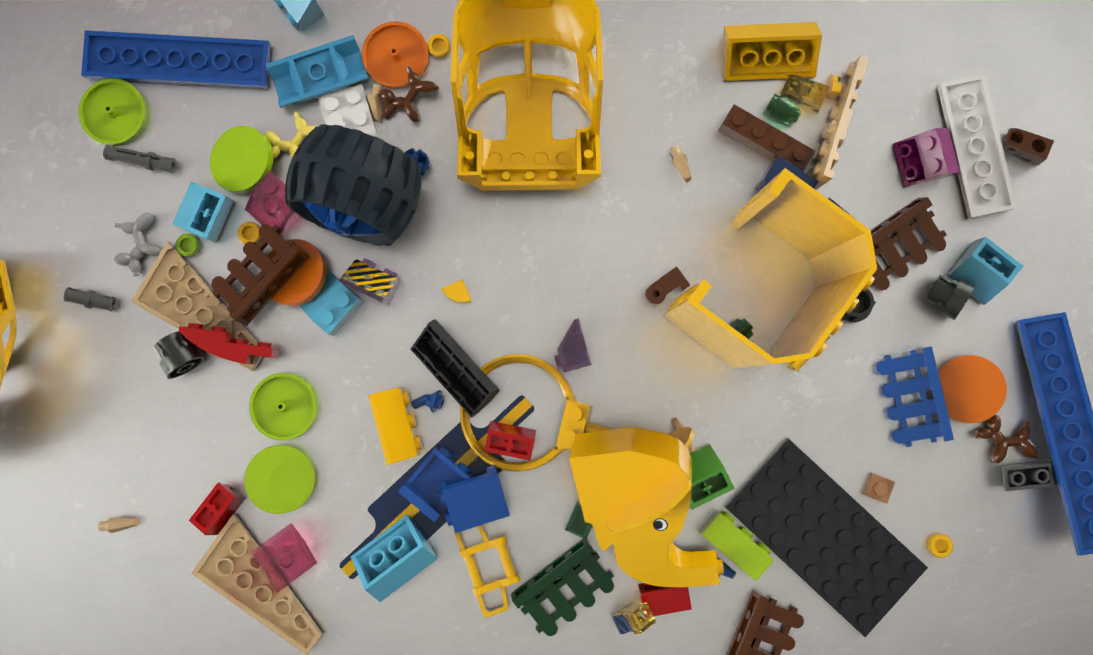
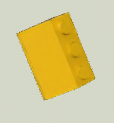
M398 387L368 395L386 465L421 455L420 450L423 449L420 436H416L414 432V427H417L415 416L413 413H409L407 406L411 404L408 392L403 391V387Z

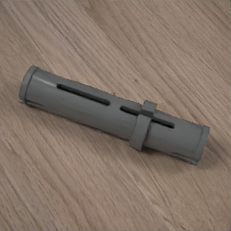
M106 145L103 150L105 160L143 166L151 171L157 169L173 173L177 165L175 158L162 157L154 152L143 153Z

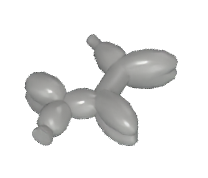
M148 212L139 216L134 223H115L116 228H121L127 234H133L136 247L132 249L130 254H117L114 257V262L122 266L129 265L131 272L134 273V277L142 275L139 259L142 258L144 253L151 256H159L162 250L156 244L145 242L142 232L151 225L154 217L153 214Z

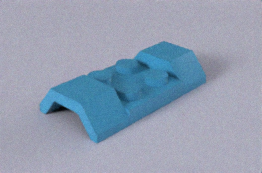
M354 35L266 64L278 95L280 108L301 101L306 102L368 79V73L364 67L362 55Z

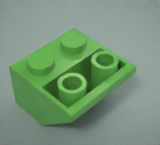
M710 444L690 453L692 458L690 509L699 507L735 489L723 464Z

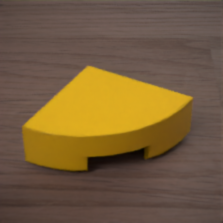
M830 75L826 94L827 98L834 99L841 92L842 83L839 82L841 80L840 76Z
M463 279L441 288L443 293L455 302L467 303L472 301Z

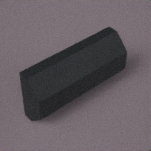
M435 319L427 324L410 349L471 418L489 404L500 391Z

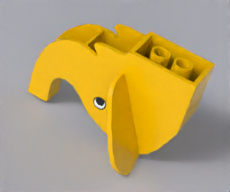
M638 427L575 434L569 461L584 520L593 525L598 544L603 551H606L610 545H614L616 562L623 572L646 584L678 588L719 585L720 574H724L722 559L718 560L716 550L683 551L672 542L682 530L690 507L692 458L688 448L694 436V430L691 427L677 429L668 435Z

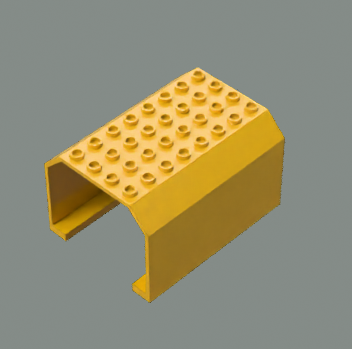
M784 168L742 207L731 222L732 226L739 229L751 218H754L810 259L815 289L770 351L767 353L700 304L713 286L704 279L676 297L663 315V317L733 368L779 364L812 359L814 356L817 358L826 348L827 344L824 342L830 334L834 335L842 326L843 322L840 320L846 312L850 313L858 304L859 300L856 297L862 290L866 291L875 280L872 275L877 270L871 230Z

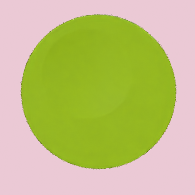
M110 78L94 83L85 91L79 103L78 116L83 130L89 137L104 145L122 146L132 142L143 132L148 120V106L142 93L133 85L121 79Z
M236 126L224 132L215 142L210 155V170L216 183L222 188L238 194L249 193L260 187L269 176L273 165V149L270 141L262 132L249 126Z
M276 373L264 378L253 390L249 402L250 417L258 431L268 438L281 441L295 439L305 434L313 426L319 410L318 397L312 385L303 377L292 373Z
M274 445L259 451L249 462L244 475L245 490L249 499L259 509L272 514H285L301 507L310 497L315 484L314 468L309 458L300 450L287 445Z

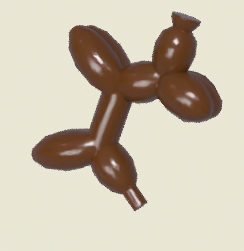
M408 66L406 67L408 81L412 87L405 98L396 97L389 89L380 90L381 99L387 103L383 110L384 114L381 116L387 120L389 116L395 113L396 108H404L409 119L418 123L420 121V114L413 103L419 92L434 93L439 90V85L431 81H421L419 76Z
M996 414L986 421L987 427L980 428L979 431L974 430L975 438L988 439L991 437L996 443L991 451V461L993 463L999 464L1002 462L1007 454L1008 447L1019 446L1022 453L1027 457L1034 459L1038 457V450L1028 440L1031 436L1030 425L1032 421L1030 420L1026 421V424L1020 428L1015 437L1005 438L1002 432L999 431L1001 419Z

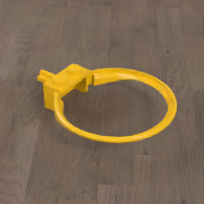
M525 354L502 356L488 362L480 369L487 375L492 370L506 364L527 363L542 368L558 382L565 398L569 400L566 401L556 447L544 456L530 462L511 463L500 460L485 452L478 443L471 429L469 415L460 406L461 427L469 446L483 461L506 471L520 472L536 469L551 462L563 451L571 450L575 434L610 430V427L590 423L593 406L579 403L576 400L569 383L555 367L540 358Z

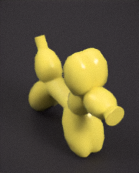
M296 111L294 112L296 118L295 127L298 132L291 142L281 141L274 132H266L265 136L270 141L273 149V159H276L281 151L289 152L292 159L300 143L316 126H308L307 122Z

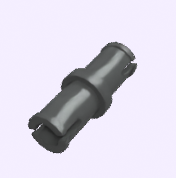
M68 287L64 292L65 302L82 304L85 308L91 309L95 307L112 312L116 306V297L96 294V291L93 290L82 291Z

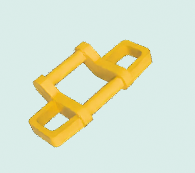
M480 525L477 528L484 540L482 542L465 547L460 532L455 533L460 547L461 558L464 557L474 588H472L473 593L477 596L483 616L488 618L508 610L509 602L505 586L518 583L521 579L513 567L505 544L507 543L505 535L489 539L483 526ZM497 547L507 576L483 584L473 554ZM501 588L503 606L487 610L482 594Z

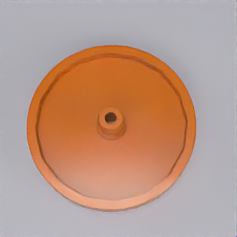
M392 21L377 26L369 33L363 44L362 61L367 73L377 84L389 89H403L411 86L408 81L406 67L410 66L412 71L421 79L429 64V51L423 35L415 27L404 22Z
M292 239L297 247L304 250L310 258L272 298V300L284 306L296 307L310 302L319 294L326 281L327 263L324 255L316 246L301 239ZM272 249L268 256L272 259L277 252Z
M961 355L947 361L938 371L950 418L963 423H978L993 417L1003 406L1007 395L1006 380L1001 370L990 360L977 355Z

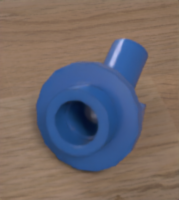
M438 390L411 401V405L414 409L425 405L430 408L432 413H435L437 409L441 410L445 397L442 396V391Z

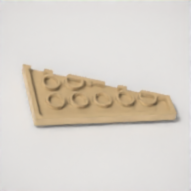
M859 56L855 62L851 61L845 75H848L846 83H842L841 92L838 94L840 97L838 105L834 104L830 112L831 123L826 125L822 133L823 144L821 147L818 146L813 157L816 160L815 165L807 173L819 181L815 190L833 178L835 171L831 169L837 163L840 156L836 149L840 148L844 142L853 113L851 107L858 97V93L854 92V90L859 88L869 60L863 56Z
M167 241L131 302L178 329L179 326L188 327V323L202 324L204 330H211L212 326L225 327L227 333L234 334L233 341L234 338L248 340V345L257 346V340L243 324L235 321L229 315L228 307L220 298L218 299L212 294L214 291L184 257L177 252L176 248ZM254 355L253 364H239L251 371H255L263 356Z
M233 514L191 574L308 655L323 634L237 515Z

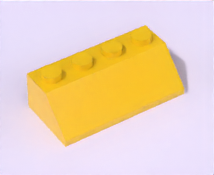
M817 23L724 26L722 44L724 81L816 77L822 41V33Z

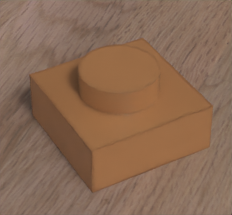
M870 473L863 495L887 504L895 482Z

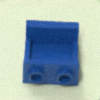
M436 446L398 491L433 522L447 508L446 504L441 505L438 491L442 490L440 483L445 481L446 486L472 477L469 473L471 469L461 461L459 464L451 458L453 454L443 446L441 448Z
M495 465L486 467L487 473L448 486H446L445 481L440 483L442 490L438 491L441 505H447L448 512H445L448 526L453 525L455 533L510 516Z

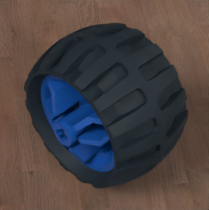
M321 124L315 127L303 139L292 157L285 184L286 205L303 219L343 237L377 246H391L405 232L416 212L421 191V169L416 164V161L411 156L405 154L403 150L376 136L340 125Z

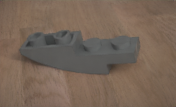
M1052 459L1001 467L1004 491L1054 487L1058 485Z

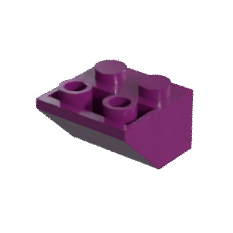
M934 128L893 143L905 188L960 173L948 128Z

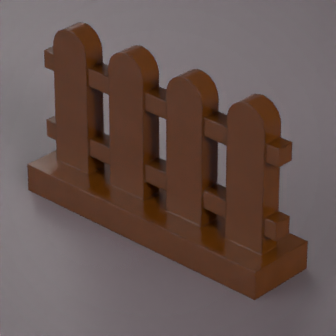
M928 197L915 199L871 229L873 246L876 245V248H874L875 256L881 253L889 267L882 270L876 260L877 270L872 275L875 280L870 287L874 286L877 290H886L890 285L887 278L888 275L893 273L896 277H905L909 271L906 265L907 262L912 260L914 264H924L927 261L926 249L930 247L933 251H943L946 248L944 237L947 234L944 230L939 231L932 220V217L935 216L933 211L926 210L933 205ZM912 219L914 220V222H912L911 224L907 223ZM917 227L926 240L922 244H920L913 232ZM893 232L895 233V235H893L892 237L888 236ZM898 240L907 252L903 257H901L894 245Z
M268 224L262 225L259 229V235L263 239L258 244L247 242L243 246V252L247 255L241 262L237 259L230 260L227 264V269L231 274L226 279L216 276L211 283L215 290L212 294L218 299L222 297L229 304L227 308L230 312L229 315L235 321L246 326L310 258L291 239L287 242L279 234L281 229L277 225H274V227ZM268 244L277 252L272 259L263 251ZM252 262L261 270L257 276L247 268ZM236 280L245 287L241 293L232 286Z
M752 590L727 655H780L782 649L790 651L795 647L794 638L788 635L791 627H802L804 618L797 613L798 608L790 606V609H786L776 605V599L768 598L761 592ZM770 619L783 623L781 632L767 627ZM761 641L775 646L772 654L758 649Z

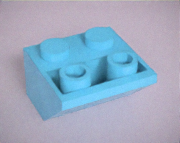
M191 182L172 225L216 243L234 200Z
M983 237L974 240L947 276L956 281L962 278L974 284L975 288L971 296L985 305L1012 282L1023 265L990 239Z

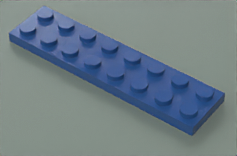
M85 30L81 76L90 79L111 78L126 81L268 88L269 72L266 64L270 61L271 43L268 40Z

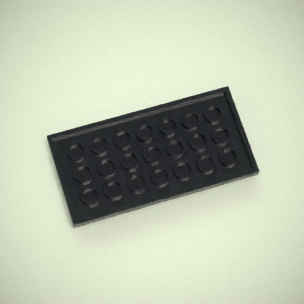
M789 438L784 440L724 506L864 637L872 631L928 568Z

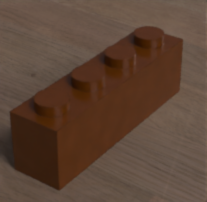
M735 104L718 129L719 132L771 162L780 156L802 171L805 170L815 152L814 149Z

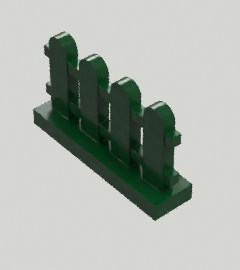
M586 537L511 593L512 602L519 609L523 605L524 607L521 608L523 614L526 615L529 612L538 625L535 628L538 633L543 631L547 636H554L558 631L556 620L560 617H563L567 622L575 620L577 613L574 607L581 602L585 607H592L595 604L594 591L600 588L604 593H610L614 589V583L611 579L614 577V574L611 570L605 572L597 561L600 556L597 552L592 554L594 549ZM583 570H586L595 581L588 587L578 575ZM565 584L576 595L570 601L560 590ZM547 598L557 610L552 615H549L541 604Z

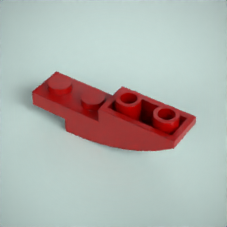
M188 323V327L179 326V332L197 347L226 360L253 364L254 355L270 358L278 357L279 349L271 348L272 343L257 341V346L248 345V340L234 338L233 341L234 334L227 333L225 327L212 326L211 330H204L202 324Z

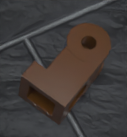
M1010 128L1002 147L1003 150L1009 153L1018 154V156L1029 159L1030 163L1040 165L1047 159L1054 140L1022 129Z
M676 266L646 289L645 299L649 304L658 305L676 287L682 292L690 284Z

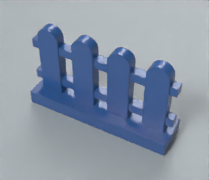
M932 346L922 347L923 353L916 354L914 349L909 350L910 355L893 359L891 354L885 355L886 360L880 361L876 367L879 374H889L891 383H887L882 387V394L888 398H895L896 406L888 409L887 416L894 421L900 420L902 428L896 429L892 437L896 443H905L906 447H911L912 441L929 438L931 443L937 442L936 437L943 436L944 442L954 440ZM927 367L928 376L922 377L920 368ZM914 369L916 378L897 381L895 373ZM932 390L934 398L927 400L925 391ZM919 392L921 401L902 404L901 395ZM938 413L939 422H932L931 414ZM925 415L927 424L908 427L907 418Z

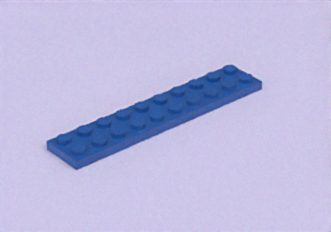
M1066 312L1018 320L1015 323L1077 556L1093 554V410Z

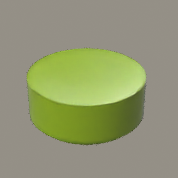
M182 234L176 240V250L182 256L194 257L201 250L199 238L192 234Z

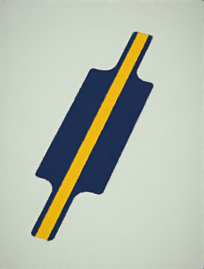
M521 395L493 421L518 426L534 411V406ZM461 422L368 507V512L376 523L375 530L339 565L350 579L358 576L351 556L406 514L410 516L427 540L447 522L445 512H448L447 508L433 522L398 492L436 446L438 448L445 447L453 454L451 458L459 464L461 461L471 469L469 472L472 475L471 478L487 473L486 467L492 466L483 461L469 446L462 431ZM470 423L476 440L485 449L489 425L484 428H477ZM488 452L492 456L505 461L501 455ZM496 468L497 473L502 471V469Z

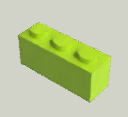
M716 510L698 532L752 579L757 581L774 561L769 555L772 551L762 542L758 545L753 542L751 538L754 535L743 526L741 529H738L733 524L735 519L726 511L721 514Z

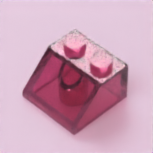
M271 171L254 187L245 207V210L261 225L268 224L271 227L277 225L281 229L279 234L282 237L301 218L300 215L291 211L289 206L286 205L285 183Z
M292 523L250 553L251 558L277 593L317 564L305 540Z

